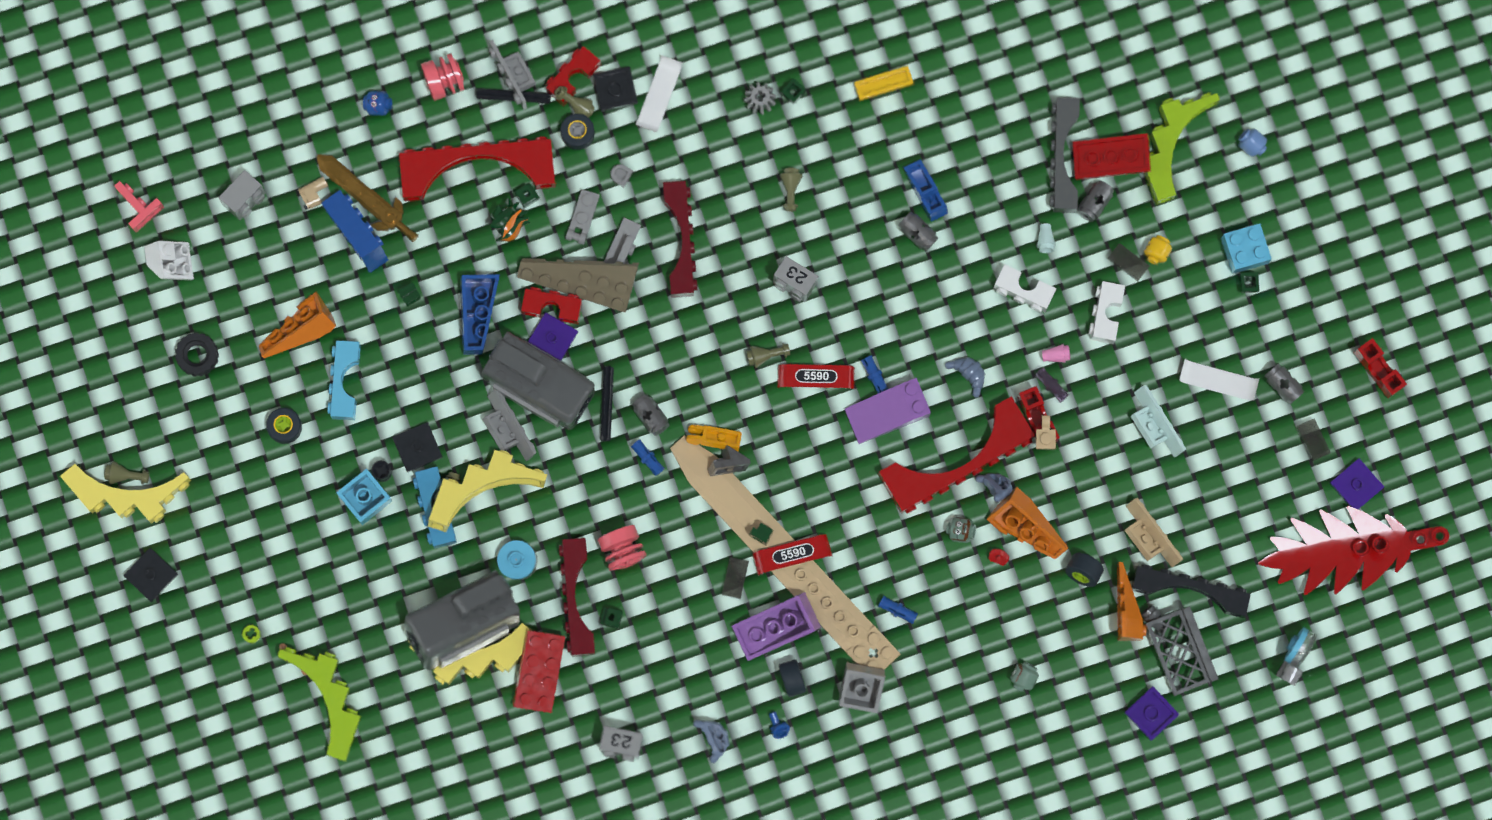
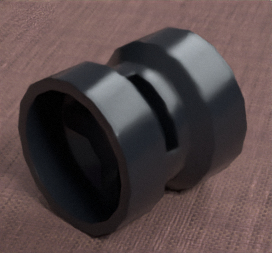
M381 460L373 464L371 471L377 481L386 482L391 478L392 469L387 462Z

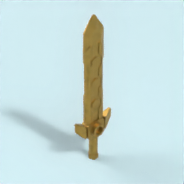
M317 155L320 171L338 186L342 187L379 220V222L371 224L376 231H389V229L398 228L411 242L418 238L419 235L417 233H414L401 222L404 212L402 202L399 199L395 198L393 208L375 191L371 190L353 175L335 157Z

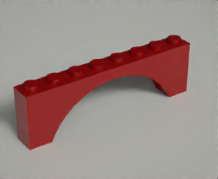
M538 137L533 141L518 139L517 142L509 143L507 140L499 141L498 144L483 142L479 143V146L463 144L459 148L443 146L437 150L429 147L416 152L413 149H407L403 153H399L404 202L424 200L428 189L442 173L457 164L477 159L496 160L517 168L531 180L536 189L556 187L551 139H547V137Z
M1011 396L995 405L994 424L990 438L981 452L967 464L949 472L928 474L909 470L895 462L879 471L878 475L900 513L906 512L909 514L916 510V505L921 502L925 505L932 501V496L939 493L942 495L950 490L949 486L962 484L967 480L965 477L970 474L976 476L983 471L982 468L989 464L991 467L1000 462V457L1013 455L1016 453L1015 449L1021 445L1023 448L1033 443L1032 439H1034L1035 435Z

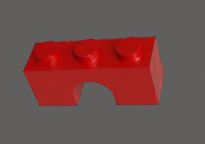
M584 46L581 49H577L572 54V59L569 63L565 62L559 68V74L556 77L552 76L546 83L547 93H550L563 107L567 101L556 99V89L560 86L567 87V93L574 96L576 88L569 83L570 77L573 74L581 73L589 79L601 66V60Z
M530 287V290L525 289L521 308L522 315L541 318L544 307L555 305L560 310V321L578 325L582 307V299H579L578 295L568 294V296H563L557 291L546 293L541 292V289L536 287Z
M1373 338L1354 352L1355 356L1388 399L1407 385L1396 369L1393 370L1386 363L1383 357L1384 352Z
M1037 386L1020 392L1017 396L1035 435V439L1036 429H1042V416H1047L1044 402ZM1050 421V430H1056L1053 422ZM1056 431V442H1058L1060 437Z

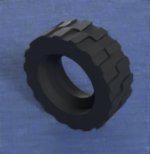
M202 333L188 334L178 342L177 349H175L177 364L188 375L195 377L209 374L211 370H214L215 365L218 363L219 353L216 344L209 336ZM193 346H202L206 350V358L200 364H194L188 359V351Z

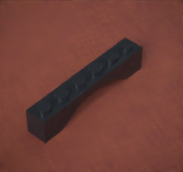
M1141 564V567L1137 566L1131 586L1134 592L1151 595L1157 591L1170 588L1190 589L1210 598L1219 606L1224 614L1240 618L1246 617L1251 596L1250 593H1246V589L1235 587V590L1227 588L1228 585L1223 583L1213 585L1209 584V580L1202 578L1193 580L1190 579L1189 575L1181 573L1178 576L1173 575L1171 571L1166 569L1156 571L1152 570V566Z

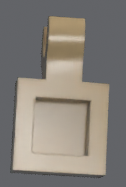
M1042 416V429H1036V450H1055L1056 430H1050V416Z

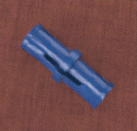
M872 355L861 360L869 375L868 379L872 381L877 394L888 390L889 388L881 375L882 371L876 366Z
M640 439L631 446L641 458V462L646 464L655 476L665 469L655 458V454L650 452Z
M883 596L878 606L894 614V617L898 616L913 624L918 615L917 612L904 607L902 603L898 604Z

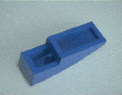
M921 159L904 167L905 173L930 221L932 222L948 214L947 206Z

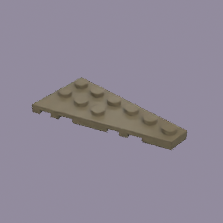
M522 258L517 278L566 294L578 295L581 299L626 313L639 263L623 264V262H615V264H608L603 261L574 260V262H564V260L546 261L545 259Z

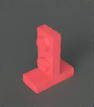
M119 181L114 186L139 213L128 223L136 233L164 208L157 198L148 206L140 197L136 199L132 195L133 189L127 183L123 185Z

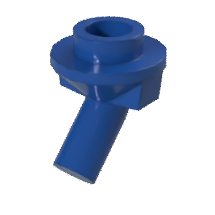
M776 711L769 713L773 727H771L773 737L775 739L785 738L788 735L790 726L786 722L780 723Z

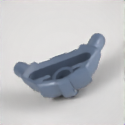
M968 357L945 363L946 369L958 370L970 382L973 388L972 395L975 398L980 396L986 374L978 361L976 362Z
M1001 474L977 475L975 477L976 482L984 483L988 487L996 502L1007 498L1012 492L1011 481Z
M695 720L693 725L696 728H701V731L706 735L709 745H711L712 755L710 762L716 763L730 745L729 734L719 722Z

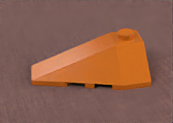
M317 292L302 301L296 307L298 311L292 317L287 316L284 319V325L280 329H275L259 345L263 358L321 338L336 327L333 315Z
M1018 487L1013 489L1007 498L1002 499L987 517V520L1005 535L1009 533L1017 537V541L1021 543L1025 541L1034 546L1035 550L1053 559L1058 558L1068 549V546L1034 502Z
M1118 562V641H1141L1143 636H1146V625H1143V619L1123 562Z

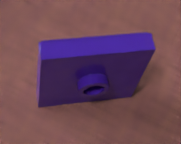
M545 312L528 343L562 361L579 332Z
M1360 458L1330 482V485L1344 501L1356 509L1361 508L1384 488L1382 483Z
M1153 686L1124 712L1150 741L1180 715Z

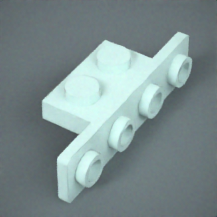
M1147 385L1135 391L1134 394L1143 409L1131 415V418L1149 447L1153 448L1165 442L1174 457L1185 451L1186 448L1183 441L1175 432L1172 424L1165 416Z

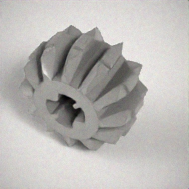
M757 82V88L750 85L751 91H745L747 97L744 98V102L749 103L747 109L753 108L754 114L757 113V110H760V114L763 115L764 109L770 112V106H775L773 100L776 99V94H771L773 88L767 89V83L760 87V82ZM758 95H762L763 101H758Z

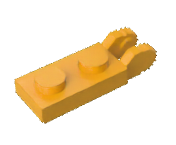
M692 424L688 427V432L691 434L686 437L687 443L693 445L701 444L719 449L730 446L739 452L741 432L706 425Z

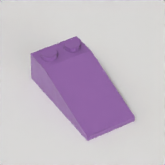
M917 378L901 383L844 409L858 444L930 417L931 414Z
M804 592L732 625V628L749 661L821 628Z

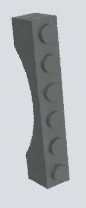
M1057 97L1055 103H1052V114H1055V121H1052L1051 133H1055L1054 140H1051V151H1054V158H1051L1050 169L1054 170V177H1050V188H1053V195H1050V207H1053V212L1076 213L1078 190L1072 184L1067 174L1063 152L1066 137L1079 118L1080 98Z

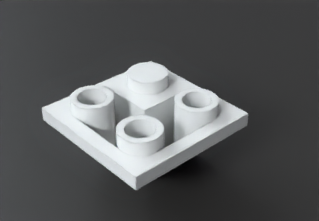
M156 241L144 247L147 266L160 279H194L189 242Z

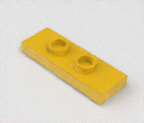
M908 66L854 82L859 101L914 84Z

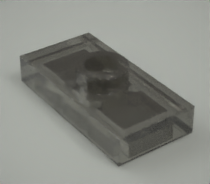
M1120 243L1108 257L1109 261L1137 282L1150 267Z
M1315 418L1296 427L1312 461L1331 453Z
M730 557L722 596L741 599L749 561Z

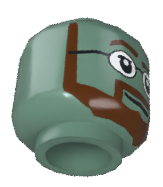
M955 517L951 523L948 522L946 533L949 534L951 541L969 543L975 537L976 525L973 524L971 519Z
M1028 662L1017 664L1010 676L1011 681L1014 683L1013 687L1021 692L1024 689L1031 690L1039 678L1038 669Z

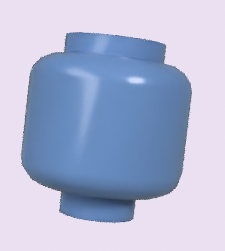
M1246 129L1238 139L1240 141L1239 147L1251 157L1257 154L1260 156L1267 149L1265 146L1267 138L1257 129Z

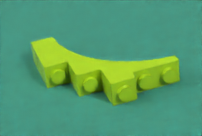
M1211 93L1201 96V99L1196 101L1190 99L1183 102V105H1181L1180 99L1174 100L1170 98L1162 102L1163 104L1159 110L1166 127L1164 125L1158 126L1153 129L1150 135L1156 154L1154 152L1150 153L1151 172L1144 173L1156 205L1175 198L1176 192L1172 181L1171 164L1177 139L1192 119L1218 104L1220 99L1217 93L1213 95Z
M285 647V650L280 649L277 657L305 672L322 693L328 708L331 724L327 756L346 762L361 716L357 715L358 711L349 708L343 711L350 688L346 687L347 683L338 680L335 683L332 682L339 660L335 659L336 655L325 652L324 655L319 654L316 661L312 655L304 653L303 656L296 654V650Z

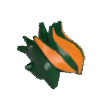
M507 198L506 203L502 207L498 205L492 212V223L490 226L496 228L501 234V237L496 239V241L511 242L515 240L521 228L530 223V221H526L529 220V217H522L528 213L527 210H516L519 202L510 206V199Z

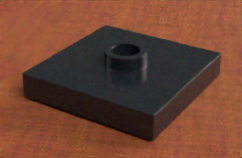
M630 67L593 74L601 112L638 104Z
M428 422L393 436L407 473L443 458Z
M149 548L123 576L152 603L179 574Z

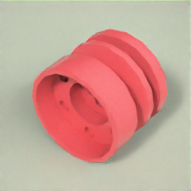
M451 53L446 55L449 62L445 64L442 56L439 57L440 66L438 67L433 60L421 64L434 101L446 97L445 88L447 87L452 94H456L453 86L457 84L460 92L465 90L462 72L458 62Z
M635 525L617 529L598 539L602 552H612V554L605 558L606 562L614 561L608 565L610 571L633 566L647 556L645 551L636 552L643 548L642 544L633 545L632 543L639 538Z

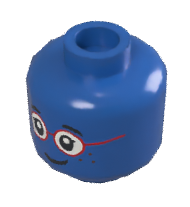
M370 91L363 98V108L369 115L384 116L392 108V99L389 98L385 91Z

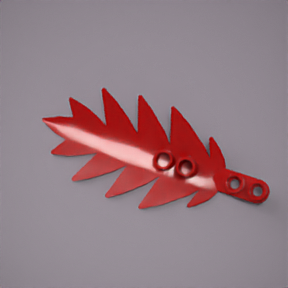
M1347 506L1348 512L1358 531L1356 533L1350 526L1333 515L1319 510L1331 538L1307 523L1291 518V522L1306 544L1288 538L1270 537V540L1279 551L1268 555L1259 561L1258 565L1283 569L1278 580L1279 584L1296 578L1310 568L1304 595L1309 594L1318 587L1336 567L1334 594L1337 595L1356 575L1364 563L1361 588L1364 591L1386 572L1396 558L1395 572L1398 573L1407 563L1411 551L1444 545L1449 540V532L1441 526L1407 532L1406 528L1398 520L1385 514V518L1391 526L1389 528L1386 524L1369 514ZM1438 533L1443 534V538L1441 540H1438L1436 538V535ZM1419 536L1424 537L1423 543L1417 542Z

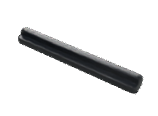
M482 88L476 90L477 99L515 101L513 90ZM521 92L526 102L549 104L551 101L550 93Z
M606 366L603 370L600 440L603 442L611 440L614 368L611 366Z

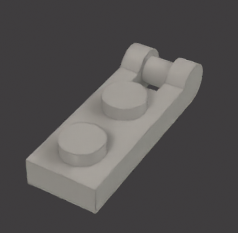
M581 190L566 240L579 241V244H585L600 198L599 194ZM575 229H581L582 233H575Z

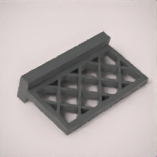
M1190 606L1145 623L1174 696L1219 679ZM1179 615L1181 620L1179 629L1169 625L1171 618ZM1159 623L1165 626L1161 636L1154 634L1152 625ZM1167 628L1177 631L1173 642L1163 638ZM1180 633L1188 637L1186 647L1176 643ZM1162 640L1172 644L1168 654L1161 652L1159 648ZM1175 645L1185 649L1180 660L1171 656ZM1187 651L1194 653L1196 657L1193 665L1183 661ZM1169 658L1179 662L1175 672L1167 668ZM1182 663L1192 667L1188 678L1178 674ZM1194 669L1202 672L1204 680L1199 682L1191 680ZM1177 676L1186 680L1184 687L1176 690L1174 685Z

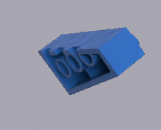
M339 190L321 202L338 229L341 230L345 239L351 244L370 273L389 260L381 247L384 243L378 235L373 236L371 233L374 231L368 221L365 223L362 221L361 218L364 216L358 208L354 209L351 206L353 201L348 194L343 195Z
M500 274L461 276L463 355H479L484 351Z

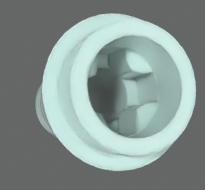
M1041 224L1037 248H1039L1041 253H1051L1054 251V247H1056L1051 224Z

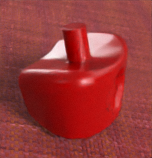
M995 548L989 553V561L1004 566L1009 561V555L1004 550Z

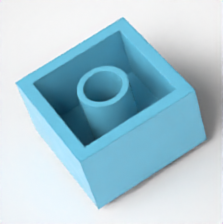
M1261 224L1228 232L1221 237L1232 274L1269 264L1272 260Z
M367 468L336 492L362 525L392 502L389 495Z

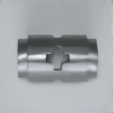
M1101 180L1094 183L1086 197L1079 204L1078 214L1090 222L1098 219L1105 206L1113 197V188Z
M912 212L898 225L901 228L900 230L920 250L923 249L925 252L938 240L937 233L917 214L914 215Z
M1279 363L1265 375L1266 381L1270 386L1276 389L1280 397L1285 402L1288 401L1289 404L1293 403L1305 392L1302 389L1303 386ZM1281 379L1284 381L1289 380V387L1287 389L1285 387L1280 388Z
M648 394L641 396L632 404L634 412L649 433L657 436L669 427L670 424L667 417Z

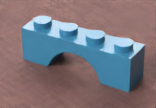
M438 467L415 472L416 477L413 478L415 489H419L421 495L417 497L420 508L424 507L425 514L422 515L424 526H428L433 509V499L442 484ZM452 522L447 532L429 527L430 533H427L429 545L433 544L435 549L457 543Z

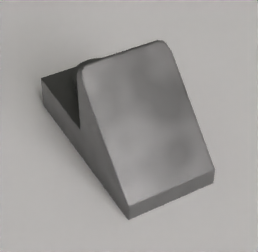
M726 446L722 451L723 458L714 460L708 472L710 476L746 471L751 462L750 459L730 446Z

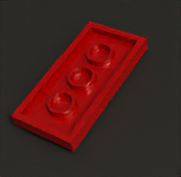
M1148 133L1073 142L1076 180L1151 172Z
M526 630L513 707L552 713L565 636Z

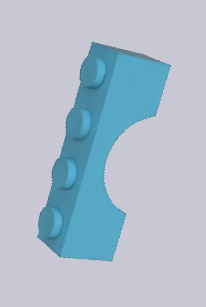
M336 340V346H332V357H335L334 365L331 364L330 375L333 376V383L329 385V395H332V401L328 402L327 409L332 419L355 421L357 401L344 391L343 378L351 367L360 364V342Z

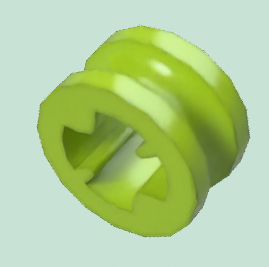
M249 625L243 629L242 636L248 643H256L261 637V632L256 626ZM254 629L257 635L253 636L252 639H248L249 636H246L247 632Z

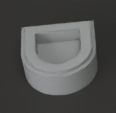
M617 165L611 171V178L614 183L624 188L633 174V170L624 165Z

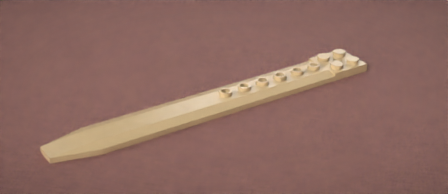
M685 435L670 448L689 484L753 553L795 541L733 473L717 476L709 475L708 469L714 460L719 459L717 456L700 445L687 443ZM760 523L773 529V534L766 546L749 536L752 528L757 529ZM813 560L771 571L794 597L801 593H806L820 625L856 664L885 670L901 655ZM869 649H873V650H874V649H877V650H878V652H877L878 657H877V658H875V657H871V658H870V657L868 656V655L870 654V652H869L868 650H869Z

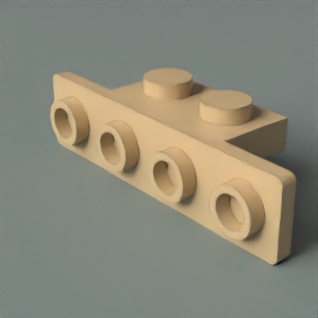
M1135 498L1126 505L1137 522L1124 531L1147 561L1159 553L1162 554L1171 567H1174L1183 560L1179 551L1173 546L1167 535L1161 530L1156 520L1152 518L1138 498Z

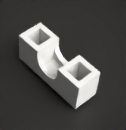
M1004 264L994 285L996 292L1002 296L1009 295L1014 297L1013 300L1017 303L1029 304L1034 311L1046 312L1056 288L1039 280L1033 290L1026 291L1019 285V278L1022 272Z
M1103 281L1101 286H1097L1095 297L1098 298L1097 305L1094 304L1092 316H1095L1094 323L1090 324L1089 334L1092 335L1091 340L1109 344L1115 343L1119 322L1109 320L1106 317L1105 310L1111 306L1121 307L1125 285Z

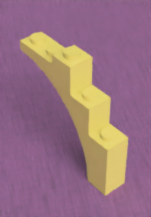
M494 450L488 470L480 465L469 464L462 484L453 479H443L429 518L428 527L447 532L452 519L459 510L482 492L498 486L512 484L544 488L547 474H544L539 469L532 470L526 468L521 463L514 464L512 463L513 456L508 452Z
M76 464L60 476L92 514L101 511L105 507V503L108 502L121 518H127L135 512L134 508L137 507L151 524L154 521L155 523L159 522L165 516L166 510L162 505L170 503L175 498L174 495L178 491L183 492L190 486L189 482H191V479L183 472L172 481L158 487L144 490H123L97 482L86 475Z
M522 623L512 634L500 642L480 649L442 669L439 666L433 670L436 674L434 678L442 685L445 682L450 685L465 667L466 670L464 672L472 679L475 676L480 679L493 661L496 662L494 666L502 673L504 671L509 673L522 657L526 630L530 629Z

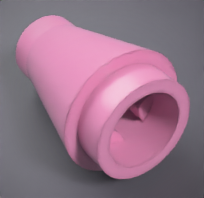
M1064 344L1047 350H1042L1043 362L1066 363V361L1070 360L1069 345L1064 346Z

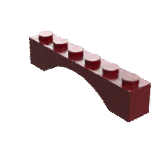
M686 181L663 182L664 204L677 220L682 236L680 258L675 269L670 274L671 298L694 296V291L698 290L697 279H693L692 273L696 272V262L691 259V254L695 253L694 242H690V235H693V223L689 224L688 217L692 216V207L687 203V198H691L690 186H686Z
M586 538L562 540L563 545H559L560 557L564 556V564H561V576H565L566 583H562L563 595H567V602H564V613L568 614L569 621L565 622L566 633H570V641H567L568 653L571 652L572 657L595 655L594 635L581 619L575 600L577 579L588 559Z

